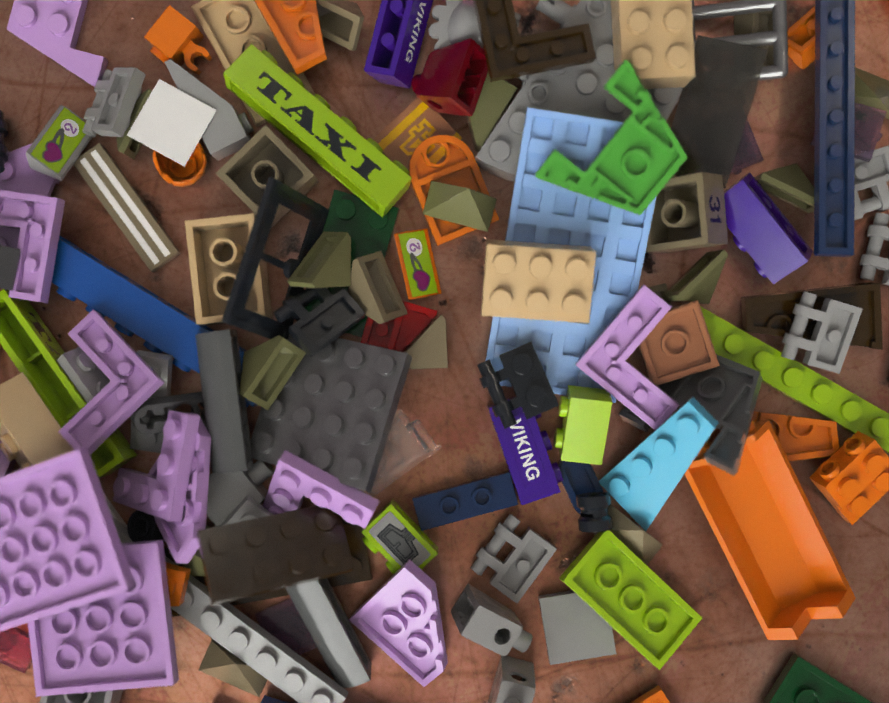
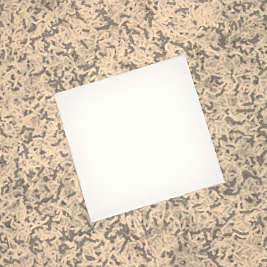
M159 79L127 136L185 167L217 110Z

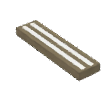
M101 143L92 147L76 160L73 165L151 272L155 273L181 254Z

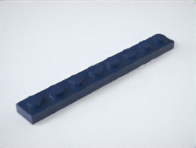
M815 0L814 256L850 257L854 255L855 0Z

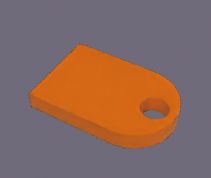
M449 135L432 136L420 143L412 153L408 171L409 176L412 178V188L422 212L431 181L470 188L490 196L471 149L460 139ZM437 144L444 149L445 159L442 163L435 164L428 160L426 152L429 146ZM495 208L491 223L499 220ZM424 215L436 246L477 230Z

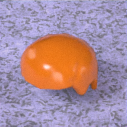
M198 142L185 167L157 151H153V162L156 170L163 180L171 183L173 186L186 187L193 185L205 175L208 161L206 152L200 142Z

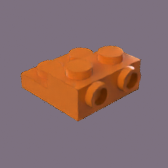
M857 431L827 461L823 462L809 478L846 522L853 525L889 491V457L875 439Z

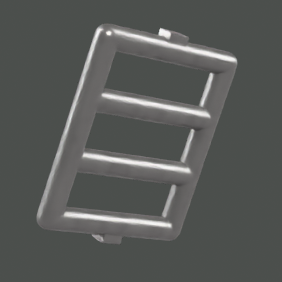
M692 0L695 77L685 86L686 88L727 84L728 88L742 87L743 82L780 79L787 76V0H739L694 6V0ZM772 11L773 31L695 40V20ZM773 45L774 65L696 74V54Z

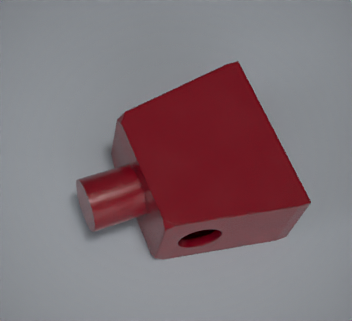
M470 38L432 51L428 55L422 74H416L412 78L411 85L416 93V97L435 112L473 116L488 74L484 49Z

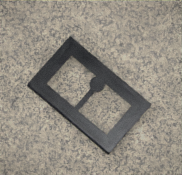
M268 177L221 322L268 339L280 335L288 340L290 334L288 332L289 327L293 325L295 318L289 317L280 323L245 309L260 260L283 269L284 276L289 279L321 236L329 213L328 208L275 178ZM279 204L310 220L298 259L291 258L286 263L263 252ZM289 285L285 299L290 295L295 297L304 290V287Z

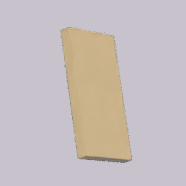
M202 0L191 6L225 70L252 44L259 51L266 50L269 52L283 71L286 73L292 72L296 75L254 0ZM304 73L296 75L303 82L304 88L314 96L315 93ZM243 102L257 127L267 122Z

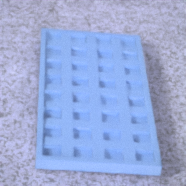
M527 107L505 241L591 246L596 251L590 319L589 323L492 316L485 361L490 360L495 372L504 369L499 355L531 342L554 394L566 396L568 385L604 389L578 368L576 362L638 291L656 197L645 211L638 215L540 180L534 174L554 149L580 170L585 171L623 122ZM509 379L499 382L501 386L512 387ZM610 394L612 403H616V398Z

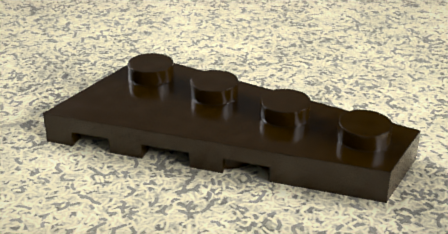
M878 282L741 297L744 331L784 337L785 332L789 333L795 317V314L792 312L795 303H800L803 291L817 295L813 308L820 311L825 298L863 308L850 345L883 350L880 283ZM809 318L803 338L811 339L817 320Z

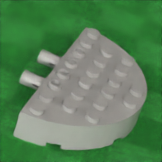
M540 0L535 9L560 24L559 29L589 23L596 59L591 63L517 77L523 81V87L476 155L475 161L478 167L495 176L515 182L527 107L624 122L630 115V109L603 88L614 73L611 0H580L578 5L574 4L573 7L563 0ZM683 87L645 89L650 94L651 100L665 121L677 104Z

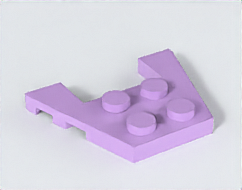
M14 0L7 25L8 31L91 86L95 87L97 80H102L108 60L103 56L75 49L88 0Z

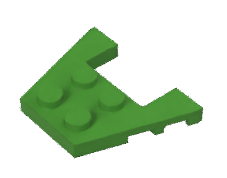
M625 59L603 88L631 111L630 115L585 171L580 170L554 149L534 176L540 180L641 215L688 157L664 117L662 118L650 98V94L645 90L635 74L633 66Z

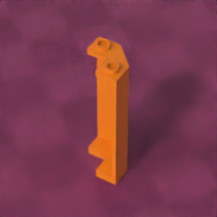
M753 419L751 420L740 465L735 476L707 463L704 454L716 437L706 441L687 469L685 476L767 639L798 640L812 619L843 618L856 597L769 419L754 422Z

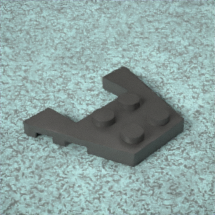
M716 354L720 366L661 384L658 387L678 402L679 407L677 410L694 397L719 422L716 428L721 431L704 454L707 463L735 476L738 472L763 379L759 371ZM627 407L619 413L623 421L645 432H648L650 429L647 423Z

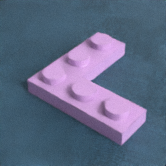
M0 190V226L20 229L17 249L21 250L13 291H9V297L48 303L65 200L56 197Z
M643 284L579 358L576 366L651 428L656 430L679 407V404L631 365L627 359L672 307Z
M94 309L68 335L110 379V382L58 431L74 450L88 447L90 455L165 383L104 317Z
M169 410L163 427L164 438L161 454L157 460V476L130 468H119L118 476L113 485V501L166 521L181 522L200 416Z
M285 450L278 460L263 507L273 515L300 509L304 497H307L315 505L323 508L326 507L342 516L346 522L359 525L365 529L380 501L357 488L341 484L335 476Z

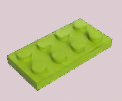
M610 530L598 532L559 577L560 580L659 670L702 619L690 605Z

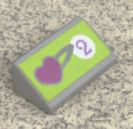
M60 105L27 150L26 157L29 167L62 181L92 139L91 136L82 132L86 121L67 107Z

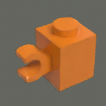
M170 5L144 36L153 46L150 52L162 63L165 64V61L171 59L179 66H182L185 62L190 71L196 75L201 74L200 69L194 65L196 57L203 56L208 61L213 59L204 47L198 46L204 36L197 26Z

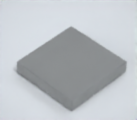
M572 590L538 596L550 665L616 654L612 627Z

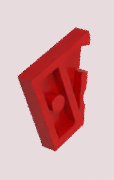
M403 301L408 313L406 315L382 324L368 317L360 343L403 352L437 316L438 311Z

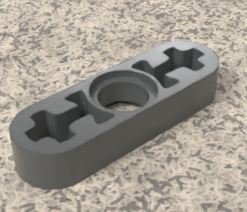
M202 392L148 398L130 416V419L136 429L143 434L162 433L166 421L161 415L165 414L167 417L169 410L175 411L178 406L189 404L191 405L190 413L198 414L206 426L204 409H200L198 403H200L204 408ZM151 410L154 416H151L149 422L145 423L142 417L146 416V411Z

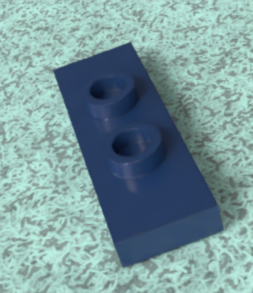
M509 471L412 498L421 531L519 505Z

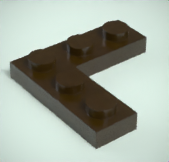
M473 0L491 82L591 63L596 59L589 23L519 36L512 0Z

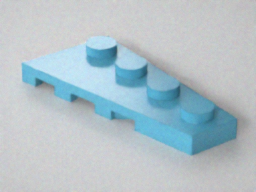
M692 397L599 480L600 485L647 531L719 422Z

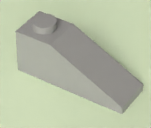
M173 60L165 61L179 90L217 110L202 135L210 155L219 161L239 151L251 139L249 133L254 131L245 112L239 114L230 103Z

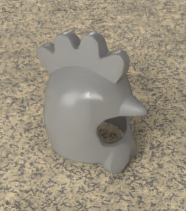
M445 0V6L436 5L432 8V17L438 21L431 24L428 30L429 36L432 39L438 40L434 46V51L470 38L483 48L473 0ZM514 12L517 27H519V20L521 19V14Z

